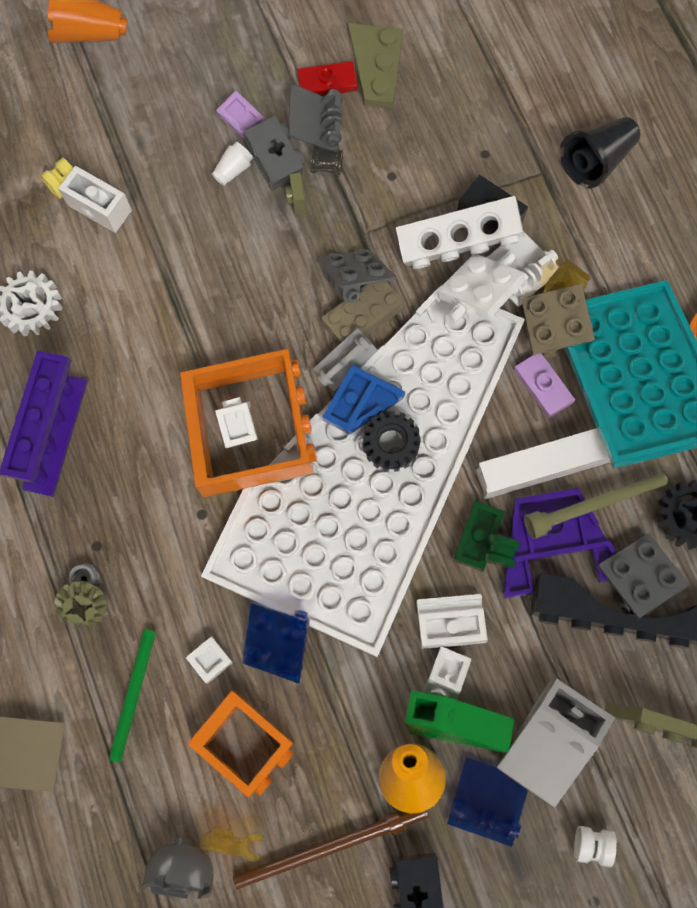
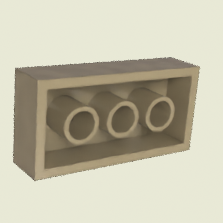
M387 281L367 284L360 289V297L356 302L344 301L321 318L323 327L338 345L357 328L365 336H368L403 310L404 301Z

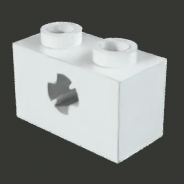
M77 166L72 169L58 188L69 207L114 233L118 231L132 211L123 192Z

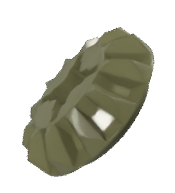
M74 581L65 584L59 589L54 600L56 615L63 617L64 624L71 622L76 625L77 629L81 625H87L91 628L94 623L101 622L107 610V599L104 593L97 586L84 581ZM78 601L80 605H87L85 611H82L79 607L74 608L75 602Z

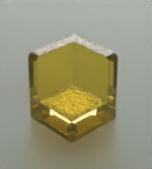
M566 259L548 279L543 293L582 284L584 291L591 277L569 259Z

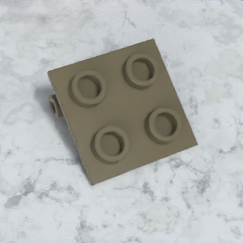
M582 284L522 298L533 355L542 353L544 358H551L556 355L555 351L557 349L595 341Z

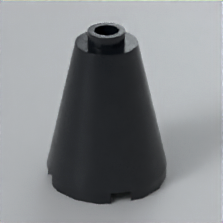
M623 117L574 131L567 135L560 145V149L564 147V156L561 157V163L566 174L578 185L581 183L589 185L586 187L589 189L602 184L640 140L639 125L632 118Z

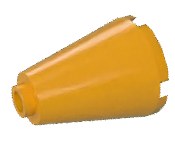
M405 744L393 749L384 758L379 770V785L386 801L396 809L409 814L422 813L435 806L441 798L446 785V773L440 758L431 749L419 744Z

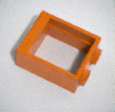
M231 691L188 743L194 751L248 798L252 797L255 792L261 796L273 781L269 775L278 765L283 769L295 754L291 750L295 742L236 691ZM238 708L281 744L250 784L207 747Z

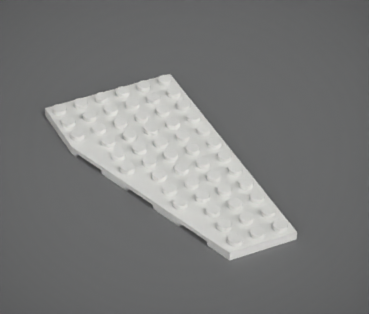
M440 285L416 310V313L360 368L405 391L404 398L386 410L384 414L389 415V411H395V415H400V412L406 414V419L411 417L414 420V426H418L421 442L414 462H410L409 467L406 469L404 467L400 468L398 472H394V469H389V472H385L382 467L378 469L374 467L373 462H369L366 458V452H364L363 435L366 426H369L370 422L349 435L322 421V416L329 406V402L319 414H316L310 420L312 433L307 434L308 443H314L317 455V462L312 463L314 474L243 489L201 577L378 657L525 319L498 309L489 320L474 314H464L455 325L449 324L445 319V315L454 306L439 299L438 290L442 286ZM387 431L381 435L379 443L383 450L394 453L403 447L404 439L396 431ZM296 435L269 465L300 459Z

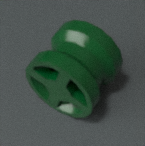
M489 535V551L484 554L483 561L502 567L515 568L516 561L514 555L515 551L519 550L521 543L508 537Z

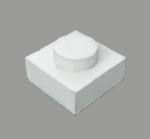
M212 636L186 657L206 684L233 663Z

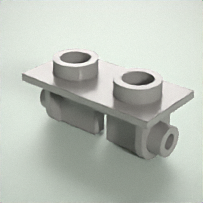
M357 328L313 370L319 375L318 380L325 387L328 385L334 391L341 385L352 364L360 368L378 349Z

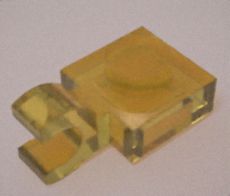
M214 827L213 832L208 831L203 835L201 849L232 856L239 855L249 861L260 860L261 854L251 852L249 844L253 840L263 842L265 836L261 833L253 832L244 839H241L240 837L233 836L234 830Z

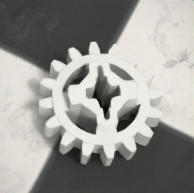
M31 270L27 277H24L21 272H17L16 280L7 277L6 280L9 285L7 287L0 286V291L2 292V296H0V322L5 327L8 326L12 333L15 334L19 330L23 336H27L29 330H32L36 335H39L40 327L43 326L47 330L50 329L48 323L50 319L58 321L59 318L54 312L62 310L63 307L58 302L62 299V296L56 290L57 286L52 280L49 281L45 274L42 273L37 278L34 271Z

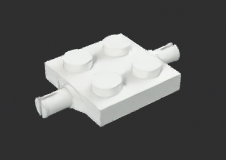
M507 250L497 261L473 254L438 290L439 299L454 306L445 315L446 321L449 324L455 325L464 314H474L489 320L525 282L524 272L509 267L517 259L516 254L513 251L510 253V250Z

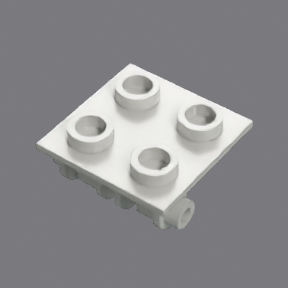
M525 232V237L518 238L519 243L506 247L500 246L487 257L497 261L507 250H510V253L513 251L516 254L517 259L509 267L524 272L525 280L509 298L517 307L522 305V298L533 296L562 271L556 264L558 259L556 252L553 250L543 251Z

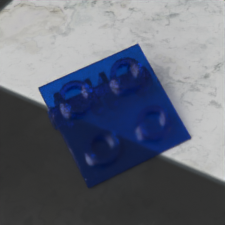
M251 602L243 664L299 684L303 670L304 652L306 651L308 625L310 624V619L307 617L308 613L303 610H296L294 615H290Z
M466 757L447 824L512 847L514 839L518 838L520 834L521 824H519L528 790L496 767Z

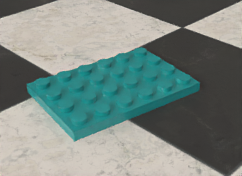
M668 280L586 299L595 341L564 349L613 469L697 448V340Z

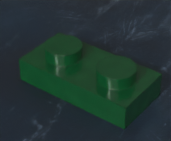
M475 500L453 561L483 572L487 562L483 561V557L489 551L490 546L488 536L497 535L505 511Z

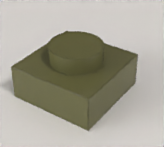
M301 173L289 174L291 186H285L287 204H293L295 214L306 213Z

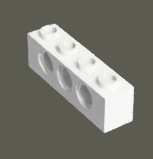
M515 196L396 227L403 263L407 266H412L413 269L430 266V261L441 258L442 262L452 261L460 258L459 253L471 251V254L483 253L489 250L488 246L498 243L501 244V247L511 246L519 243L518 238L525 237ZM489 220H495L499 223L497 231L491 235L483 233L484 224ZM459 228H467L469 232L467 239L463 242L454 241V233ZM432 235L438 236V246L433 250H426V239Z

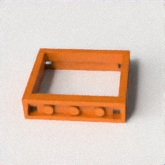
M289 349L180 373L195 487L203 497L314 474L312 463L317 462V455L314 443L309 444L307 437L308 433H312L309 415H303L302 405L307 404L303 386L298 387L297 377H302L299 360L292 359ZM285 372L300 459L213 477L201 391Z

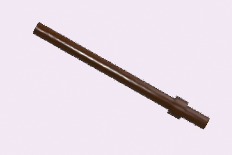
M427 810L422 813L413 814L405 812L399 814V811L385 815L386 819L236 874L233 876L235 888L246 887L390 832L392 835L405 831L404 827L429 818Z

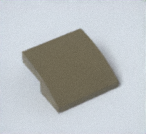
M0 716V787L54 792L65 723Z

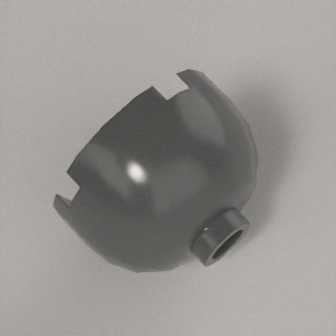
M176 838L174 844L163 845L152 854L144 873L142 888L146 889L151 885V893L167 897L188 899L190 892H198L197 899L208 898L211 895L213 885V865L211 859L202 849L195 847L194 840Z

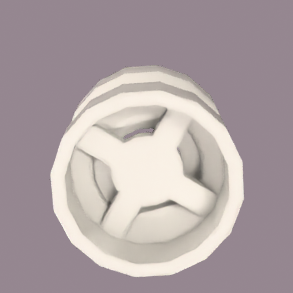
M578 826L574 842L575 861L588 863L592 860L597 861L601 866L612 867L616 856L615 832L602 830L598 833L593 832L590 827Z

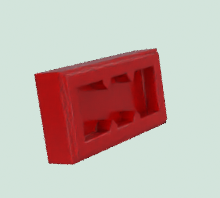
M353 61L297 69L300 87L318 95L326 96L332 89L338 90L340 94L357 91Z

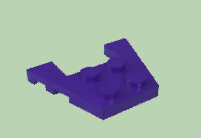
M578 488L515 499L510 538L519 541L521 544L519 550L515 551V568L506 567L503 590L504 599L533 594L534 589L528 561L590 550L598 583L609 581L598 565L615 555L616 550L611 542L606 539L593 512L554 525L550 531H547L546 536L535 540L529 536L526 530L524 516L535 511L549 514L585 501Z

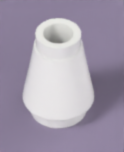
M235 142L233 146H228L211 175L221 185L225 186L251 166L249 162L253 159V156L239 142Z

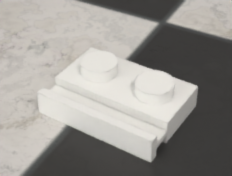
M481 594L417 600L422 649L487 643Z

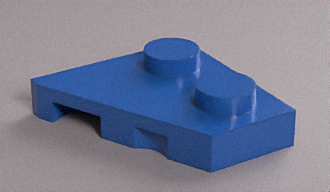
M352 364L323 414L322 421L350 435L370 422L373 417L376 418L379 413L385 412L401 401L405 396V391Z

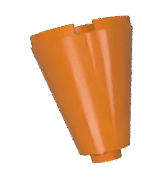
M49 0L47 20H50L53 30L47 29L48 40L51 43L118 41L121 35L126 36L127 18L123 17V12L99 0Z

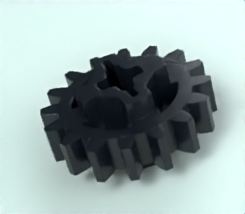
M692 480L688 483V486H686L684 481L676 484V489L670 487L666 490L667 497H662L658 501L664 507L656 511V515L664 519L663 522L658 524V528L668 529L665 535L666 539L673 536L677 538L675 546L679 547L687 542L688 550H693L697 547V535H692L697 528V480ZM681 496H693L692 499H690L689 501H686L684 499L678 500V498ZM689 510L694 511L693 517L696 518V520L691 519L692 513L689 512Z

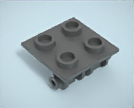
M290 84L288 136L338 154L339 142L342 140V134L340 133L342 111L339 109L342 103V96L340 92L332 89L323 97Z
M358 249L352 253H331L326 257L316 258V261L324 269L323 275L325 279L331 282L332 287L338 293L342 294V298L346 302L354 303L359 299L360 285L396 279V276L371 250Z
M649 533L598 565L623 598V603L620 604L621 610L625 614L636 615L638 619L690 586Z

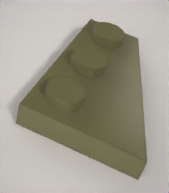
M348 23V31L358 69L364 105L393 109L403 29Z
M606 703L605 711L615 717L616 720L634 724L633 729L649 734L659 731L663 733L662 738L678 743H683L684 739L692 741L691 747L697 748L696 724L645 708Z

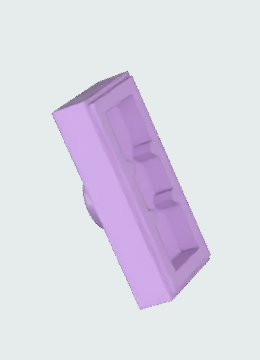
M236 90L216 110V114L243 140L245 130L267 120Z
M542 353L532 355L514 367L513 371L548 419L574 403L575 398Z

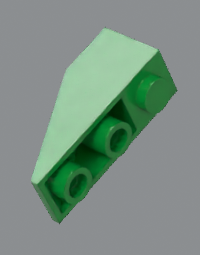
M411 690L404 724L411 735L509 753L514 719L445 696Z

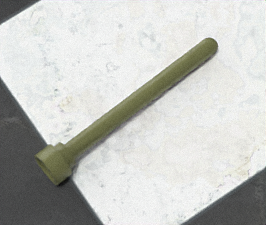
M660 473L549 514L535 511L524 516L526 530L533 540L546 536L547 531H550L554 525L667 484L668 478L665 474Z

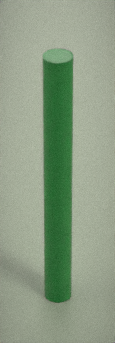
M143 630L110 751L109 761L122 762L153 647L155 631Z

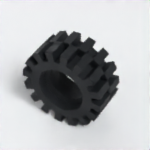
M389 411V415H385L384 412L379 413L377 419L373 417L370 420V424L366 426L363 435L364 452H366V458L369 462H373L374 467L377 469L382 467L385 472H389V469H394V472H398L402 467L406 469L409 467L410 462H414L419 452L421 442L420 430L418 426H414V420L411 417L406 419V414L400 412V415H395V411ZM387 431H396L403 437L404 445L397 452H386L379 443L381 435Z

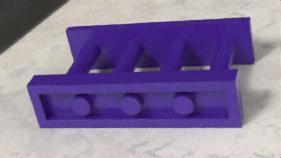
M38 350L3 457L0 475L24 481L23 491L54 497L88 381L68 376L72 362L69 357Z

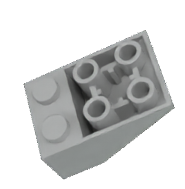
M559 679L552 680L544 687L511 742L509 753L503 755L496 768L555 808L598 749L615 717Z

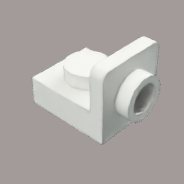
M240 397L223 401V408L215 412L225 448L257 440L258 437L250 412V402L242 403Z
M441 646L423 692L456 700L461 692L472 659Z

